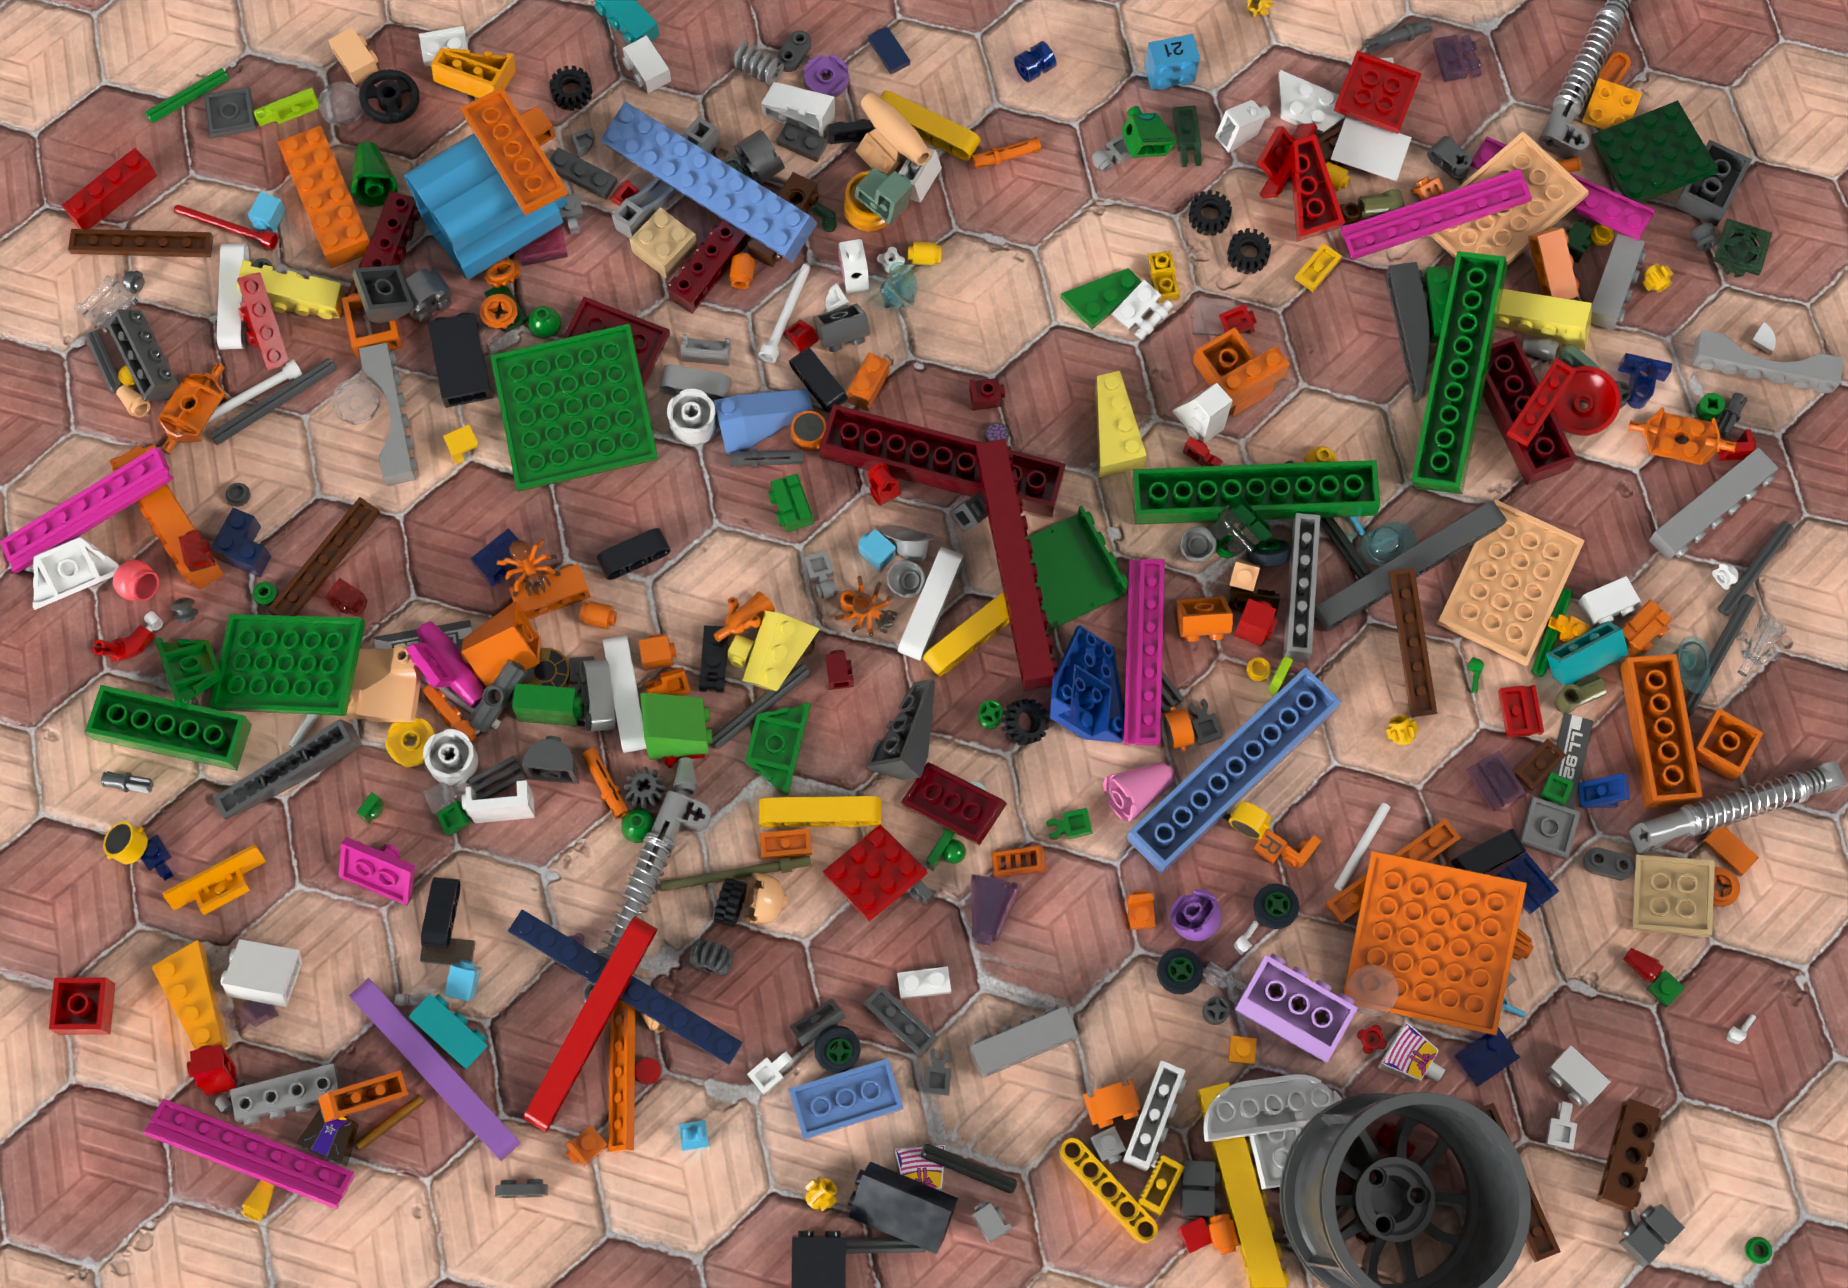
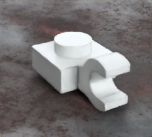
M784 1052L773 1063L768 1058H765L747 1075L765 1095L784 1079L780 1072L794 1061L787 1052Z
M1563 1101L1558 1103L1557 1119L1549 1118L1546 1145L1568 1150L1574 1149L1577 1123L1570 1122L1572 1103Z

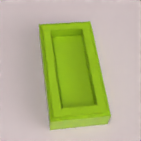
M1287 656L1283 657L1268 688L1269 693L1273 695L1278 693L1293 659Z

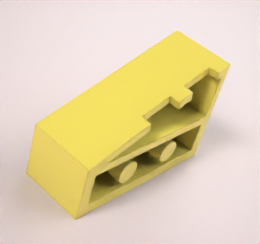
M765 611L742 681L763 689L777 691L811 643L819 628L781 613Z

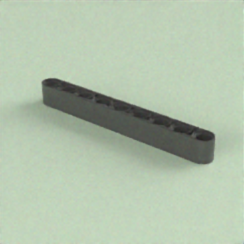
M1493 500L1485 503L1315 607L1314 616L1325 632L1334 629L1391 594L1389 571L1414 568L1416 578L1494 532L1503 526L1507 519Z

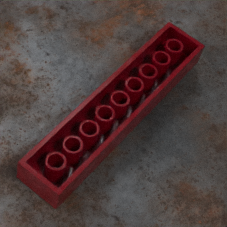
M833 404L820 445L821 458L865 470H870L874 465L884 462L887 464L892 477L970 497L978 492H981L983 495L976 462V444L983 442ZM1012 450L1013 467L1011 469H1016L1018 490H1016V493L1021 492L1022 510L1052 518L1066 464Z
M1005 439L976 444V462L1023 690L1028 691L1052 686L1053 677L1058 668L1056 659L1050 657L1053 644L1051 635L1045 633L1048 620L1046 611L1040 609L1043 596L1041 587H1036L1035 585L1038 572L1036 563H1031L1030 561L1032 560L1033 549L1031 539H1026L1028 536L1026 516H1021V513H1023L1021 492L1016 493V490H1018L1016 469H1011L1013 467L1011 446H1006Z

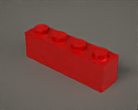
M134 148L63 203L62 207L80 229H91L157 177V174L150 162Z

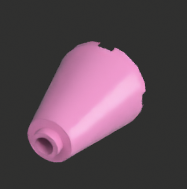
M1160 762L1109 775L1103 781L1104 793L1109 792L1111 799L1108 803L1114 813L1121 820L1129 819L1128 822L1138 817L1174 783L1175 774L1171 766Z

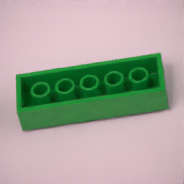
M100 685L85 732L96 741L237 771L252 724L244 715L188 703L177 708L174 700Z

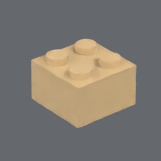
M661 207L629 239L632 252L666 279L698 247L696 234Z

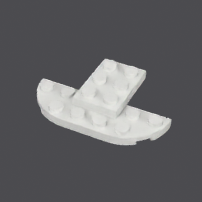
M1295 1074L1238 1082L1224 1089L1209 1105L1204 1120L1205 1142L1249 1136L1261 1188L1280 1187L1285 1159L1301 1128H1304L1316 1114L1335 1102L1342 1100V1098L1336 1091H1332L1322 1084L1321 1080L1308 1075Z

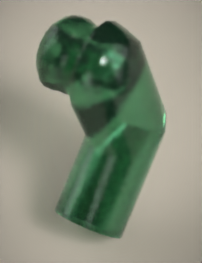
M816 202L812 208V213L822 218V228L826 232H833L837 227L835 212Z

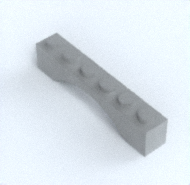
M699 116L682 136L708 153H711L720 143L717 128ZM655 178L642 191L626 198L612 214L616 230L631 238L660 207L663 208L677 190Z
M1701 330L1695 339L1692 365L1699 366L1704 370L1714 369L1723 371L1725 374L1745 375L1750 379L1770 380L1774 384L1785 383L1800 389L1810 388L1820 393H1833L1841 383L1843 358L1819 353L1811 358L1800 361H1770L1746 352L1726 334Z
M387 342L359 348L362 369L367 380L377 386L385 395L390 408L391 422L385 446L379 454L383 478L387 486L416 480L414 471H418L416 458L411 457L410 450L414 449L411 435L407 436L406 428H410L407 414H403L402 410L406 403L403 392L399 393L398 389L402 382L399 371L395 372L394 365L398 364L395 350L391 351Z

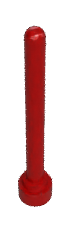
M182 205L174 206L176 214L258 241V244L264 249L273 251L278 244L279 236L275 232L269 230L258 232Z

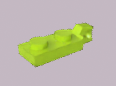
M309 88L279 99L269 105L262 106L253 112L261 127L271 122L281 124L317 110L321 106L313 88Z

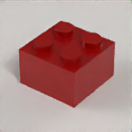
M106 977L54 978L49 1030L58 1035H110L115 983Z

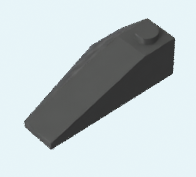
M933 679L913 683L899 706L901 712L894 721L890 720L886 728L889 731L882 741L878 739L866 765L869 770L900 780L921 777L929 753L935 681Z

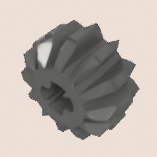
M643 767V773L640 774L637 769H634L635 777L627 775L626 780L629 784L623 785L624 791L628 792L625 795L626 800H632L631 804L633 807H637L641 803V808L646 810L647 803H650L655 808L656 803L654 800L663 801L664 799L661 794L666 792V786L662 785L665 781L664 777H657L658 771L656 769L649 773L648 767ZM647 785H649V790L644 789L641 792V786L646 787Z
M702 939L695 941L694 946L691 948L689 962L692 967L704 973L723 976L727 975L729 969H731L734 955L726 946Z

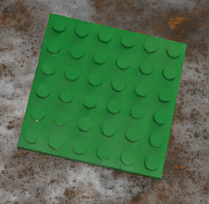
M630 324L490 355L516 490L518 492L659 460Z

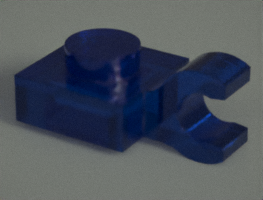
M157 834L148 840L147 848L140 858L149 871L155 868L159 876L166 881L174 876L166 863L172 856L161 837Z

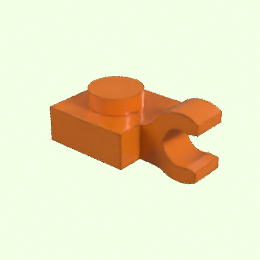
M684 667L660 674L661 681L651 680L644 683L647 693H665L678 696L691 693Z

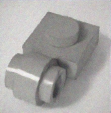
M1123 134L1106 143L1105 148L1107 151L1100 149L1092 156L1093 164L1102 172L1112 168L1114 165L1113 159L1119 165L1131 158Z
M827 550L805 556L804 563L810 581L819 580V583L814 584L817 597H823V599L833 597V594L837 593L834 579L829 580L828 578L834 576V570Z

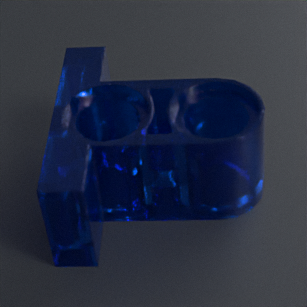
M1625 353L1619 362L1618 371L1630 374L1629 386L1631 388V396L1627 401L1628 405L1634 409L1645 407L1653 396L1656 380L1663 382L1671 373L1672 363ZM1640 371L1645 372L1648 376L1642 375ZM1636 392L1642 393L1644 397L1639 396Z

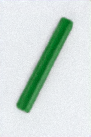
M220 68L150 108L145 114L149 121L154 123L228 81L229 76L223 68Z
M1567 588L1562 589L1551 613L1552 617L1558 619L1560 614L1566 615L1573 595L1571 590ZM1548 624L1531 673L1538 677L1545 675L1549 665L1546 653L1554 650L1560 633L1550 628Z

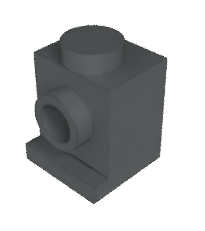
M978 492L950 511L963 532L980 523L988 516L984 496L981 492Z

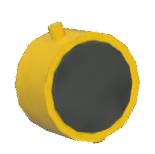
M1239 801L1234 812H1231L1228 822L1240 833L1253 839H1262L1265 831L1270 828L1272 818L1267 812L1256 805Z
M125 821L112 826L103 842V849L109 860L113 858L126 865L139 860L144 854L148 838L143 831L144 828L142 826L137 828Z

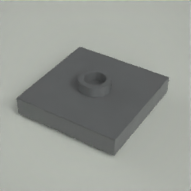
M250 87L204 95L211 139L257 130Z

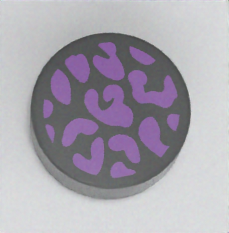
M998 422L990 424L985 432L986 442L1005 439L1007 443L1009 440L1007 426Z

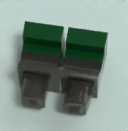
M1240 495L1218 514L1219 521L1211 528L1212 533L1219 540H1222L1229 533L1234 537L1227 543V547L1235 556L1245 549L1250 553L1258 542L1262 539L1265 541L1272 536L1270 525L1256 511L1254 512V509Z

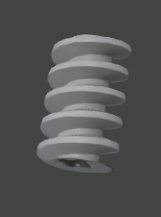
M744 40L735 53V67L742 69L746 74L750 73L754 78L757 77L759 81L765 82L766 85L772 86L773 82L779 80L784 64L782 63L778 66L779 59L777 57L770 61V53L762 57L763 49H759L755 53L756 45L754 44L748 49L749 42Z

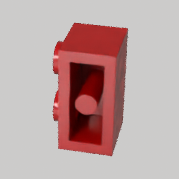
M1248 599L1234 636L1262 647L1265 639L1270 640L1278 620L1274 617L1276 609L1272 608L1265 601L1257 602Z
M222 1044L215 1046L205 1045L197 1050L190 1051V1061L187 1062L188 1074L195 1079L197 1088H201L206 1096L238 1088L236 1065Z

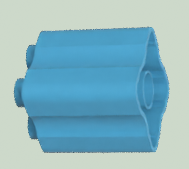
M474 133L404 174V178L416 201V206L424 223L467 281L563 224L559 210L567 206L564 196L526 216L524 215Z

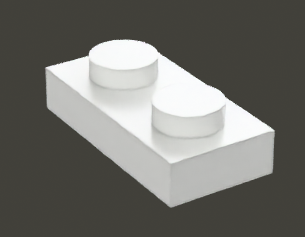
M948 966L897 973L900 1000L951 993Z

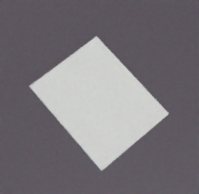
M1346 116L1331 160L1397 181L1412 137L1400 133L1396 134Z

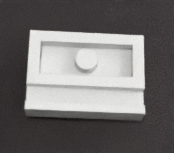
M464 26L419 34L425 67L431 66L432 61L441 48L468 50Z

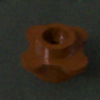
M1352 202L1340 204L1345 221L1343 225L1361 221L1359 217L1361 210L1357 204Z

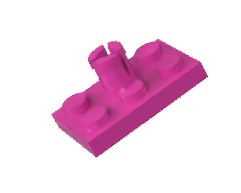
M348 837L341 843L339 878L406 906L412 899L415 865L399 859L400 851L391 844H384L379 851Z

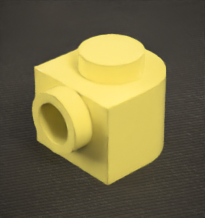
M737 634L728 650V661H731L732 665L740 669L747 667L755 641Z

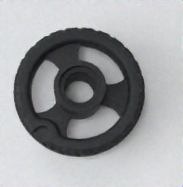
M384 69L373 73V75L371 74L365 79L359 91V100L363 111L372 120L383 124H395L405 121L414 114L419 105L420 95L417 84L410 76L398 70ZM383 80H397L398 82L395 83V82H393V81H383ZM383 81L378 85V87L374 86L376 83ZM411 92L410 103L405 109L400 110L402 106L401 94ZM371 98L378 99L380 108L386 113L374 110L368 100Z

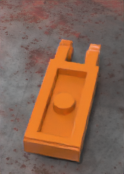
M430 684L423 689L426 702L450 729L463 732L474 743L476 733L475 728L470 725V722L468 720H461L463 716L455 706L450 707L445 702L447 698L439 688L435 690Z

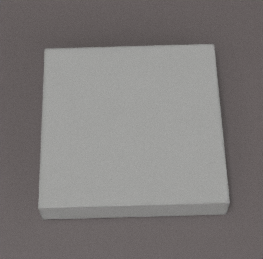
M1532 796L1519 839L1525 847L1567 860L1581 812Z

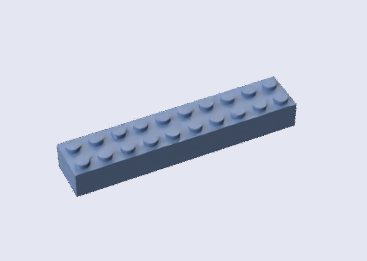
M624 101L600 139L602 143L614 152L792 263L818 224L809 214Z
M1305 667L1129 831L1126 839L1162 875L1338 709L1341 701Z

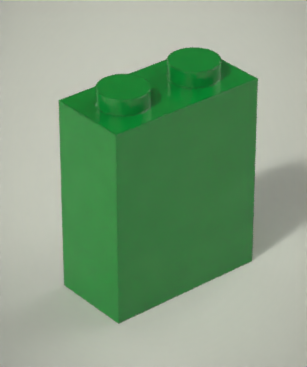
M515 683L512 708L519 722L578 727L579 719L584 717V704H581L582 699L578 696L575 688Z

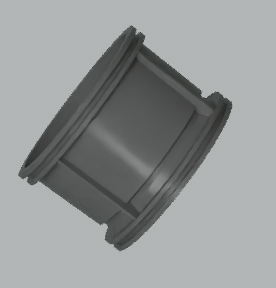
M1412 1092L1397 1095L1372 1093L1351 1096L1335 1102L1316 1114L1297 1135L1285 1159L1280 1181V1211L1287 1238L1305 1268L1328 1288H1497L1517 1263L1529 1231L1531 1217L1530 1189L1526 1171L1515 1146L1501 1127L1486 1113L1474 1105L1450 1095L1431 1092ZM1384 1114L1401 1116L1395 1126L1389 1157L1382 1158L1365 1128ZM1417 1124H1423L1438 1135V1139L1431 1151L1416 1164L1406 1158L1407 1141L1412 1129ZM1355 1139L1367 1165H1360L1357 1168L1343 1161ZM1447 1149L1452 1151L1460 1166L1465 1182L1466 1195L1434 1192L1428 1173ZM1372 1170L1376 1174V1181L1373 1184L1369 1181V1174ZM1339 1171L1355 1181L1352 1195L1335 1196ZM1413 1188L1416 1192L1414 1202L1410 1198V1192ZM1436 1202H1452L1466 1210L1465 1222L1460 1234L1453 1235L1443 1232L1431 1222ZM1335 1205L1353 1206L1356 1218L1339 1230ZM1379 1217L1382 1218L1384 1223L1380 1231L1376 1228V1221ZM1364 1231L1370 1237L1360 1269L1350 1255L1344 1241ZM1425 1232L1435 1240L1453 1246L1450 1254L1438 1267L1420 1278L1417 1277L1411 1239ZM1387 1241L1395 1242L1402 1267L1403 1283L1382 1284L1379 1281L1377 1265L1379 1256Z

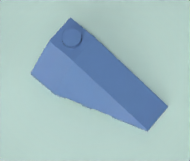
M808 389L744 394L714 400L726 454L749 450L766 437L770 438L778 430L787 425L790 426L798 413L814 411Z

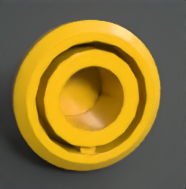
M1316 446L1307 452L1304 463L1337 462V457L1330 448Z

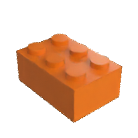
M1234 327L1196 349L1193 363L1209 386H1212L1216 383L1217 379L1252 360L1256 355ZM1275 383L1230 408L1229 413L1231 416L1234 417L1271 395Z

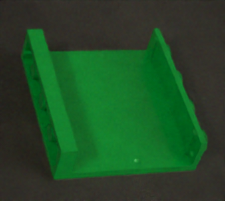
M1082 505L1079 506L1078 514L1026 538L1031 539L1033 553L1032 560L1030 561L1031 563L1035 562L1038 577L1035 585L1036 587H1041L1043 601L1040 609L1046 611L1048 620L1047 631L1053 630L1125 596L1127 585H1129L1123 572L1120 573L1116 567L1117 561L1112 552L1108 553L1103 534L1100 531H1096L1093 516L1089 511L1086 512Z

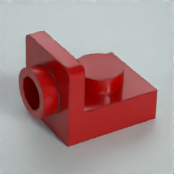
M1245 304L1219 314V319L1225 332L1234 327L1239 333L1247 330L1250 333L1255 332L1254 324L1257 323L1252 310H1247Z
M1746 429L1739 440H1730L1731 442H1737L1735 452L1720 449L1718 459L1719 461L1744 460L1755 451L1756 439L1752 437L1751 429Z

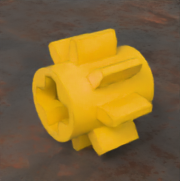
M1246 0L1248 6L1246 10L1254 12V17L1261 14L1263 16L1268 15V9L1274 7L1272 0Z
M1655 264L1644 272L1646 280L1642 283L1648 291L1655 290L1657 293H1660L1672 284L1670 277L1673 275V272L1667 265L1660 267L1659 264Z
M1404 714L1391 718L1390 723H1388L1389 728H1386L1389 740L1393 739V742H1397L1398 745L1410 744L1416 737L1415 732L1419 731L1416 720H1412L1411 717Z
M819 1176L815 1180L812 1179L805 1186L809 1191L805 1195V1199L811 1208L824 1211L837 1202V1199L834 1197L837 1193V1188L830 1179H822Z

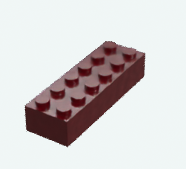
M1513 336L1492 344L1482 395L1526 485L1570 470L1577 458L1553 409L1528 447L1506 435L1540 384L1517 337Z

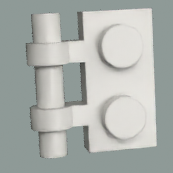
M1143 280L1112 313V316L1129 331L1135 325L1140 327L1134 334L1138 339L1142 340L1146 334L1150 335L1154 330L1153 327L1161 319L1164 320L1169 315L1168 311L1173 307V304L1166 300L1161 306L1158 305L1157 302L1162 298V295L1147 281ZM1151 309L1154 314L1147 321L1143 320V316Z

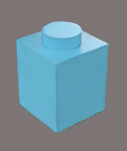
M260 192L248 213V217L252 222V226L258 231L269 230L275 232L286 213V209L281 199Z
M876 529L870 534H864L858 542L859 554L879 572L896 557V546Z
M460 960L451 965L444 996L468 1002L474 999L482 968L475 966V962L469 960Z

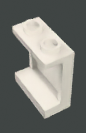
M527 780L516 781L517 796L479 800L472 787L468 786L466 787V794L462 795V807L474 823L535 818L534 793Z

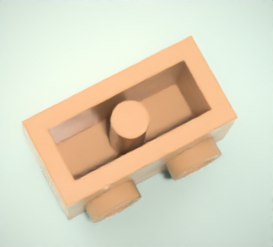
M352 27L328 40L332 52L355 86L378 71L376 63L379 61L373 50H367V43L361 33L357 35Z

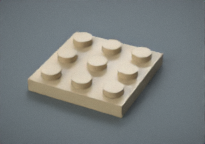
M1636 854L1632 931L1712 937L1715 861Z

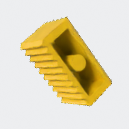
M1164 1155L1160 1156L1157 1160L1158 1162L1155 1164L1153 1172L1150 1174L1151 1176L1148 1178L1146 1186L1143 1188L1144 1190L1137 1201L1145 1211L1157 1217L1162 1215L1185 1168Z

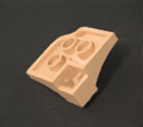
M394 645V648L360 649L347 715L339 716L340 718L366 719L369 722H415L422 671L412 662V657L406 651L409 645Z

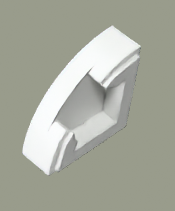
M838 284L832 286L827 294L825 301L827 312L849 305V301Z
M1763 322L1750 343L1771 355L1775 349L1776 338L1773 330Z

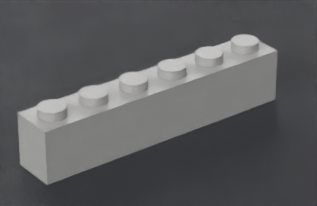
M1758 447L1655 531L1649 541L1668 561L1675 556L1678 558L1682 557L1690 549L1688 547L1690 543H1699L1707 535L1705 533L1706 530L1710 527L1713 530L1716 529L1724 521L1723 516L1727 513L1730 516L1740 509V502L1744 499L1747 502L1758 494L1757 488L1761 485L1765 488L1775 480L1773 475L1779 468Z
M1296 513L1292 522L1283 657L1287 656L1293 659V661L1308 662L1312 654L1320 515Z

